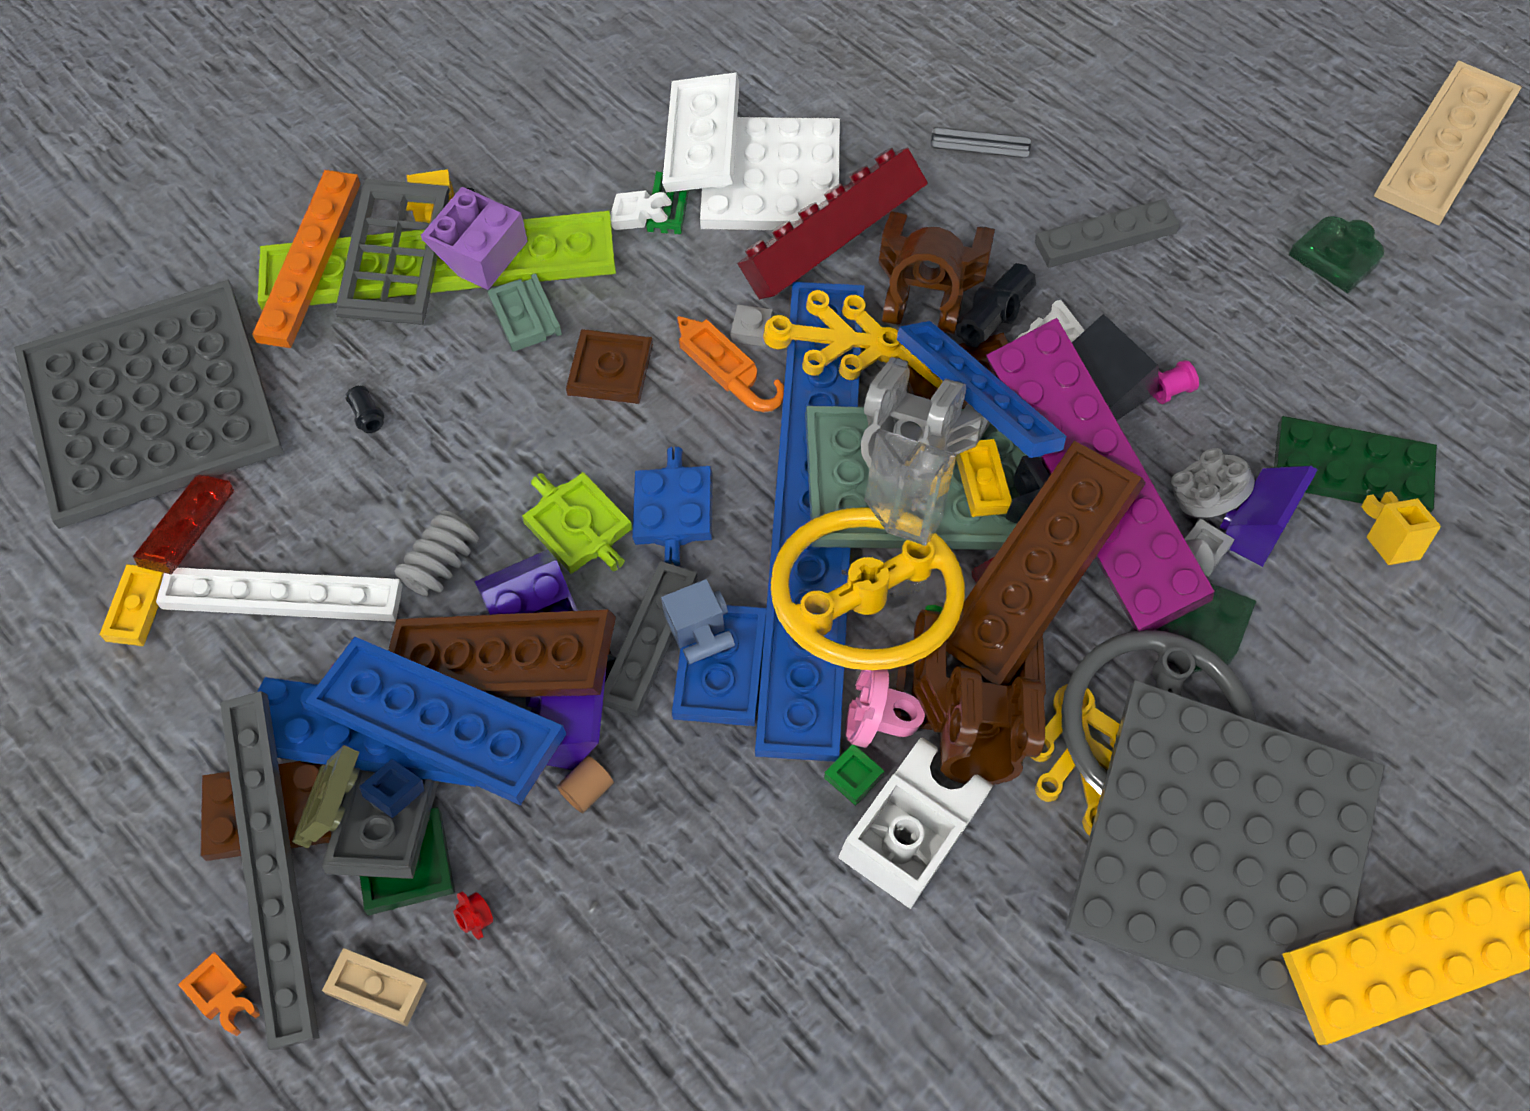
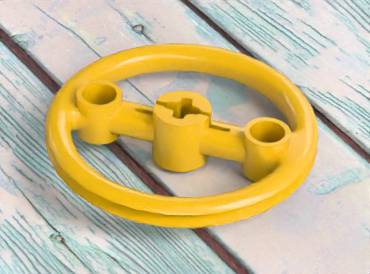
M860 507L829 512L812 519L798 528L786 540L777 554L772 568L771 595L777 617L786 632L801 647L813 655L832 664L851 669L884 670L918 661L928 656L946 641L960 619L965 597V582L961 566L955 554L947 543L932 529L918 520L898 512L880 508ZM868 527L892 531L908 538L902 546L901 554L884 563L872 557L857 559L848 570L847 583L829 593L822 591L808 592L802 597L800 604L792 602L789 580L793 565L800 554L811 543L822 536L848 528ZM932 569L941 570L946 586V600L943 610L936 622L917 638L890 648L862 649L842 645L824 637V635L830 632L835 618L850 610L863 615L878 613L886 604L888 589L906 579L913 582L926 580L930 576Z

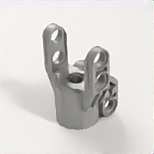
M891 357L871 382L867 393L864 414L867 416L868 427L861 440V453L868 467L878 478L893 485L908 486L928 476L939 458L946 460L975 447L990 422L969 403L961 411L966 394V384L945 379L931 400L907 393L906 388L910 374L908 361Z

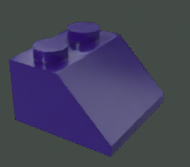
M1312 466L1263 468L1255 481L1250 496L1241 504L1238 510L1233 509L1229 511L1220 525V528L1226 530L1225 534L1235 539L1229 550L1263 567L1318 469Z
M606 670L601 695L526 697V706L531 707V712L563 725L566 731V736L547 763V766L573 770L599 744Z

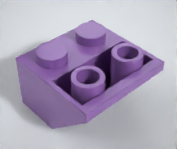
M464 187L460 188L421 234L422 240L459 277L487 290L490 289L528 241L521 212Z

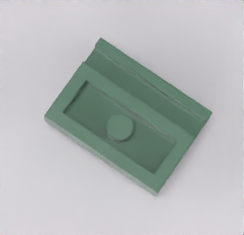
M536 274L531 275L532 279L523 282L519 279L487 290L490 302L512 352L543 342L547 336L556 334V336L562 335L560 325Z

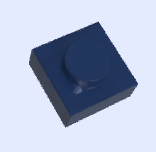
M393 759L360 785L362 797L391 818H394L425 791L422 779Z

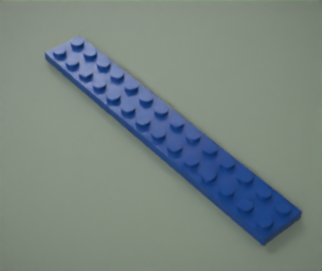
M792 283L790 322L792 324L830 329L818 316L812 315L806 309L808 295L812 291L820 290L829 296L828 306L855 332L862 333V328L855 320L847 319L843 315L842 307L845 298L849 295H858L864 299V285ZM813 301L816 305H822L819 301ZM849 306L851 309H858L856 306ZM792 340L787 347L755 757L835 762L840 756L844 667L832 664L813 655L801 647L786 632L777 617L772 603L771 577L775 559L783 544L798 528L810 521L805 425L806 406L858 407L859 377L855 380H847L840 375L839 367L845 355L854 354L858 356L861 354V348L853 347L825 366L821 374L812 376L807 374L802 368L805 353L809 350L821 351L830 344ZM815 360L809 361L813 365H819ZM846 365L849 369H856L853 365ZM811 543L800 554L790 573L789 589L792 602L800 604L802 597L808 592L822 591L829 593L847 583L850 548L812 547ZM847 612L833 620L830 632L824 635L825 638L845 645Z

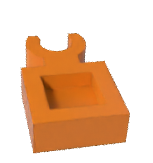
M215 952L178 984L207 1018L212 1020L220 1012L222 1027L235 1036L241 1033L240 1029L234 1024V1017L239 1011L246 1010L255 1019L260 1015L259 1009L255 1004L246 998L237 997L247 986Z

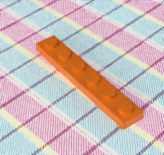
M324 170L252 333L256 343L285 348L292 347L361 185L357 174Z

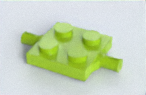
M584 472L570 482L558 485L557 487L543 473L537 474L538 478L534 476L531 480V485L543 497L535 507L522 515L524 524L567 571L572 574L597 557H600L610 567L611 571H617V566L621 568L625 560L612 548V545L632 530V524L620 509Z

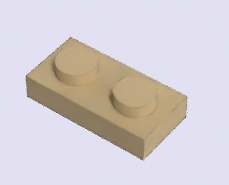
M343 948L322 991L326 995L408 1026L427 983L424 979Z

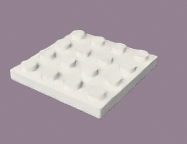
M737 117L733 185L702 188L701 229L774 230L787 221H790L791 224L800 218L798 212L811 203L816 202L819 205L825 201L824 194L831 188L839 185L840 118Z

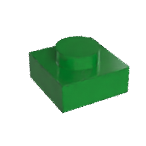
M852 744L824 772V779L856 806L884 777L885 771L857 746Z

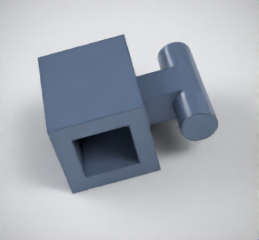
M707 579L661 597L665 619L679 649L692 643H697L683 649L688 664L735 646L730 631L714 636V634L724 631L723 615L727 614L728 610L719 590L713 592Z

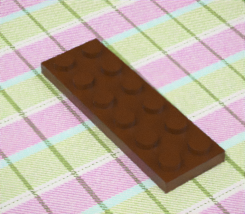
M1073 441L964 601L960 619L952 634L946 639V652L971 669L979 670L981 675L993 684L1008 686L1146 484L1143 478L1084 445Z
M609 609L396 619L388 651L495 697L601 695L616 616Z

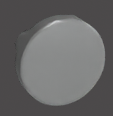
M1219 448L1206 450L1201 454L1200 460L1188 466L1184 471L1176 473L1171 479L1174 496L1180 509L1194 517H1214L1237 508L1250 496L1255 484L1249 464L1238 456L1223 454V451Z

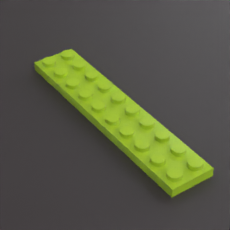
M610 210L523 219L528 241L491 287L501 286L519 279L523 282L532 279L531 275L533 274L537 275L540 282L616 274ZM425 230L401 232L398 247L424 250L426 243L422 240L421 234ZM394 232L367 235L365 244L391 247ZM351 237L337 239L310 305L337 303ZM292 243L260 246L258 304L261 310H263ZM363 252L359 271L385 274L389 254ZM396 255L393 274L419 277L423 257ZM438 256L431 293L482 288L459 277ZM357 279L353 299L367 300L380 298L384 281ZM391 282L388 297L415 295L417 284Z

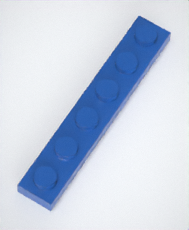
M931 321L899 327L897 341L941 380L950 379L966 384L964 400L994 425L999 432L1020 448L1024 454L1033 458L1064 449L1067 437L1064 433Z

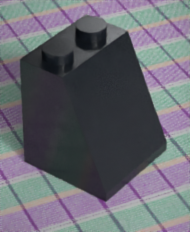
M1104 314L1072 342L1116 421L1159 391L1158 364Z

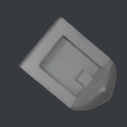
M1201 518L1185 538L1206 577L1211 575L1235 540Z

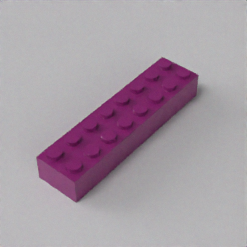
M1058 318L986 355L992 373L1067 436L1063 450L1039 457L1049 475L1052 474L1073 441H1076L1142 477L1146 482L1095 557L1135 631L1155 630L1213 601L1215 591Z

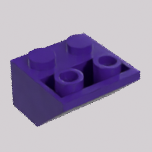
M548 549L474 582L489 615L578 611L558 562Z

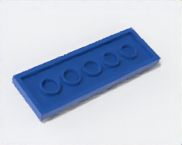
M357 637L351 640L305 701L309 709L319 715L518 805L522 804L566 736L563 725Z
M265 677L257 691H262L268 695L277 758L326 765L327 760L345 745L359 752L354 768L377 772L393 759L421 779L476 787L472 783L311 711L305 701L318 684Z

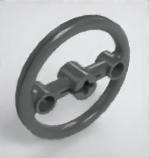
M1154 630L1133 631L1112 637L1096 646L1083 658L1071 675L1064 692L1062 729L1066 746L1074 764L1085 780L1100 795L1107 772L1093 755L1082 725L1083 698L1088 684L1095 673L1105 663L1119 655L1131 651L1155 650L1158 653V660L1152 668V675L1156 681V688L1180 696L1184 681L1193 673L1196 665L1216 682L1224 693L1233 714L1256 721L1251 700L1243 684L1221 658L1200 643L1166 631ZM1167 662L1176 665L1180 674L1171 671Z

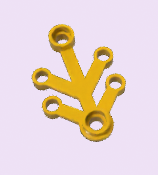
M820 290L812 291L808 295L806 309L812 315L818 316L830 329L795 325L783 315L773 316L766 322L764 327V342L774 349H784L789 346L792 340L830 344L821 351L809 350L805 353L802 368L807 374L812 376L821 374L825 366L853 347L865 348L866 350L858 356L854 354L845 355L840 363V375L847 380H855L860 376L862 370L877 360L887 363L891 357L899 358V348L902 346L897 341L898 330L891 327H881L864 310L865 301L858 295H849L845 298L842 313L847 319L855 320L866 333L855 332L828 306L829 296ZM813 301H819L822 305H816ZM849 306H856L858 309H851ZM815 360L819 365H813L809 361ZM846 365H853L856 369H849Z
M1068 684L1059 688L1053 700L1056 714L1045 727L1044 744L1047 746L1048 751L1040 753L1036 758L1030 757L1034 761L1045 762L1050 759L1055 747L1054 742L1063 732L1062 704L1064 692ZM1087 688L1082 704V725L1085 737L1099 764L1108 770L1112 751L1091 737L1088 724L1110 737L1109 742L1112 749L1114 748L1120 724L1095 708L1094 695ZM1068 748L1049 773L1041 775L1036 783L1035 792L1043 801L1051 802L1059 797L1058 794L1062 791L1063 782L1076 766ZM1080 773L1087 803V810L1083 816L1082 824L1084 830L1090 836L1093 826L1092 819L1095 818L1101 795ZM1042 783H1053L1056 791L1053 793L1046 792L1042 788Z

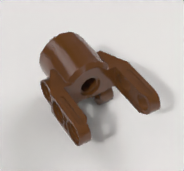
M891 211L882 233L878 261L890 278L882 322L896 325L902 323L911 285L944 291L940 306L941 313L938 328L944 333L955 335L964 292L985 280L995 229L983 226L977 227L972 248L963 246L961 240L951 231L940 227H924L906 237L902 236L908 215ZM923 261H931L939 264V267H927Z
M920 610L915 622L914 639L926 632L936 622L940 612ZM1043 635L1012 678L1010 686L982 682L979 670L962 667L954 668L951 677H946V641L928 656L914 662V692L933 731L940 732L941 771L950 780L966 784L974 775L978 774L993 785L1012 781L1021 774L1023 759L1026 756L1036 758L1040 755L1045 742L1044 696L1046 695Z

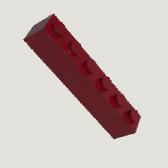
M908 147L896 152L893 148H889L874 158L877 162L874 166L868 168L866 165L849 176L851 182L843 187L842 184L831 188L824 194L825 201L819 205L814 202L798 212L800 218L792 224L790 221L779 225L772 231L774 237L765 243L764 240H760L745 250L747 256L737 264L759 300L774 297L928 184Z

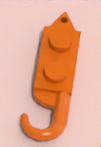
M680 316L677 317L681 338H679L680 348L727 392L730 390L741 402L754 411L769 412L780 407L783 403L784 385L779 379L774 381L777 393L773 398L766 400L759 398L750 390L757 380V368L755 363L707 319L700 322Z

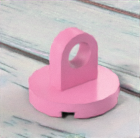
M888 669L861 671L855 684L856 690H860L861 693L859 698L856 697V700H852L849 704L845 735L850 744L866 748L872 742L877 731L898 737L913 735L921 726L925 717L920 702L912 695L888 688ZM900 708L906 711L911 721L899 719L893 709Z

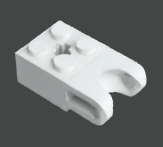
M923 737L918 740L847 837L838 857L910 909L993 787V784L978 774L974 775L968 783L959 789L950 790L940 786L932 778L930 770L931 762L938 749ZM898 838L904 839L907 844H901L897 841Z

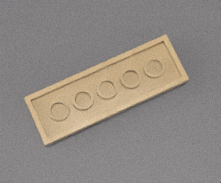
M1458 60L1382 180L1374 197L1436 225H1440L1522 87Z

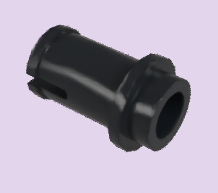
M355 386L349 389L345 399L356 416L354 420L357 428L365 433H374L381 429L384 424V413L375 406L368 389L365 386Z

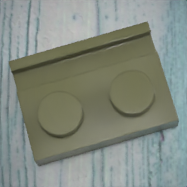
M343 745L327 760L325 766L322 765L320 767L292 842L309 848L312 841L316 842L329 830L332 832L336 830L345 812V807L340 805L344 793L347 794L352 789L359 770L354 768L359 755L358 751Z

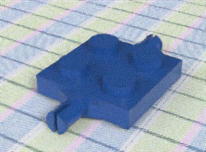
M676 446L675 454L673 447L667 449L666 468L635 471L632 537L635 545L658 544L665 546L664 562L672 564L673 561L675 566H679L681 545L692 541L712 540L713 473L711 466L683 467V450Z

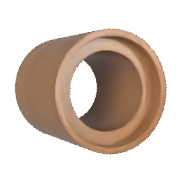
M587 756L556 787L561 795L577 811L583 814L614 784V781L597 761Z

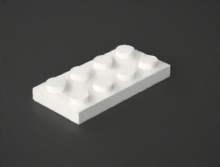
M737 72L672 81L662 180L666 192L733 185L739 98Z

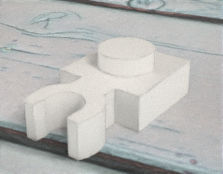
M646 190L616 194L610 214L611 226L614 230L643 228L647 219H652L655 222H664L668 216L661 207L671 205L672 201L664 192H658L652 196Z

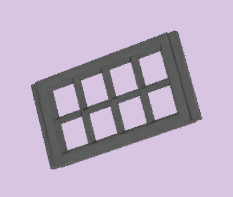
M365 179L337 299V317L423 325L438 255L427 244H425L424 250L400 248L398 246L402 228L426 230L449 202V186ZM374 200L401 201L397 220L371 218ZM407 203L434 204L430 223L404 221ZM369 225L395 227L391 247L366 245L365 241ZM363 252L389 254L386 273L360 272ZM396 255L423 257L419 277L394 275L393 269ZM357 279L384 281L380 301L353 299ZM391 282L417 284L414 303L387 302Z

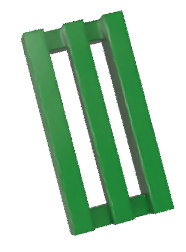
M656 171L652 195L662 192L663 172ZM689 190L679 192L675 219H670L675 191L667 192V196L672 201L671 205L664 206V212L668 218L664 222H655L652 219H647V232H654L655 228H660L661 233H668V229H674V234H681Z

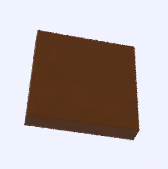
M581 329L566 386L567 395L639 404L653 347L652 337Z

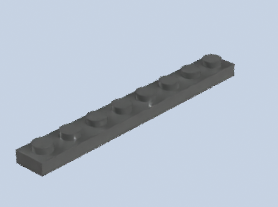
M259 691L222 701L220 706L268 1050H278L319 1039L269 699L266 693Z

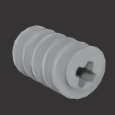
M441 510V515L433 518L431 522L432 527L426 528L422 533L423 539L417 540L414 543V551L407 552L405 555V564H399L394 571L402 583L422 596H428L429 589L441 593L444 587L437 578L441 577L445 580H450L453 576L447 569V564L459 568L462 563L455 555L456 552L463 556H468L471 552L464 541L472 544H477L479 541L478 535L466 521L447 510Z

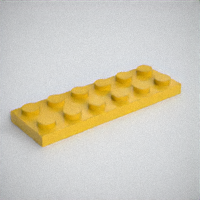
M1515 871L1282 953L1318 1045H1328L1529 970L1530 889L1522 871Z

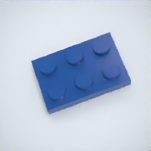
M726 605L728 613L723 615L724 631L714 634V636L730 631L735 643L734 647L692 664H688L683 649L697 643L695 642L680 648L672 708L673 720L755 726L767 608Z

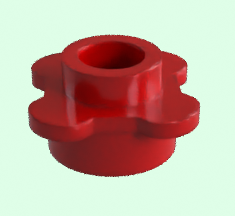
M461 891L457 894L459 902L453 911L454 917L465 933L471 931L474 937L480 940L484 937L482 929L493 923L491 910L479 893L474 892L467 897Z

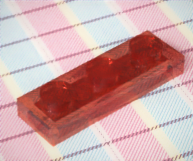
M204 475L195 476L132 556L137 566L172 575L235 492L230 481Z

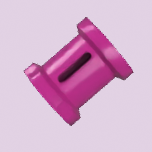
M1182 360L1173 369L1163 373L1158 371L1159 391L1153 397L1158 403L1165 404L1171 400L1172 396L1181 392L1192 393L1198 390L1199 378L1194 366L1188 360Z

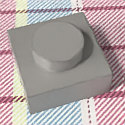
M737 305L731 330V342L767 347L763 339V332L766 322L773 317V309Z

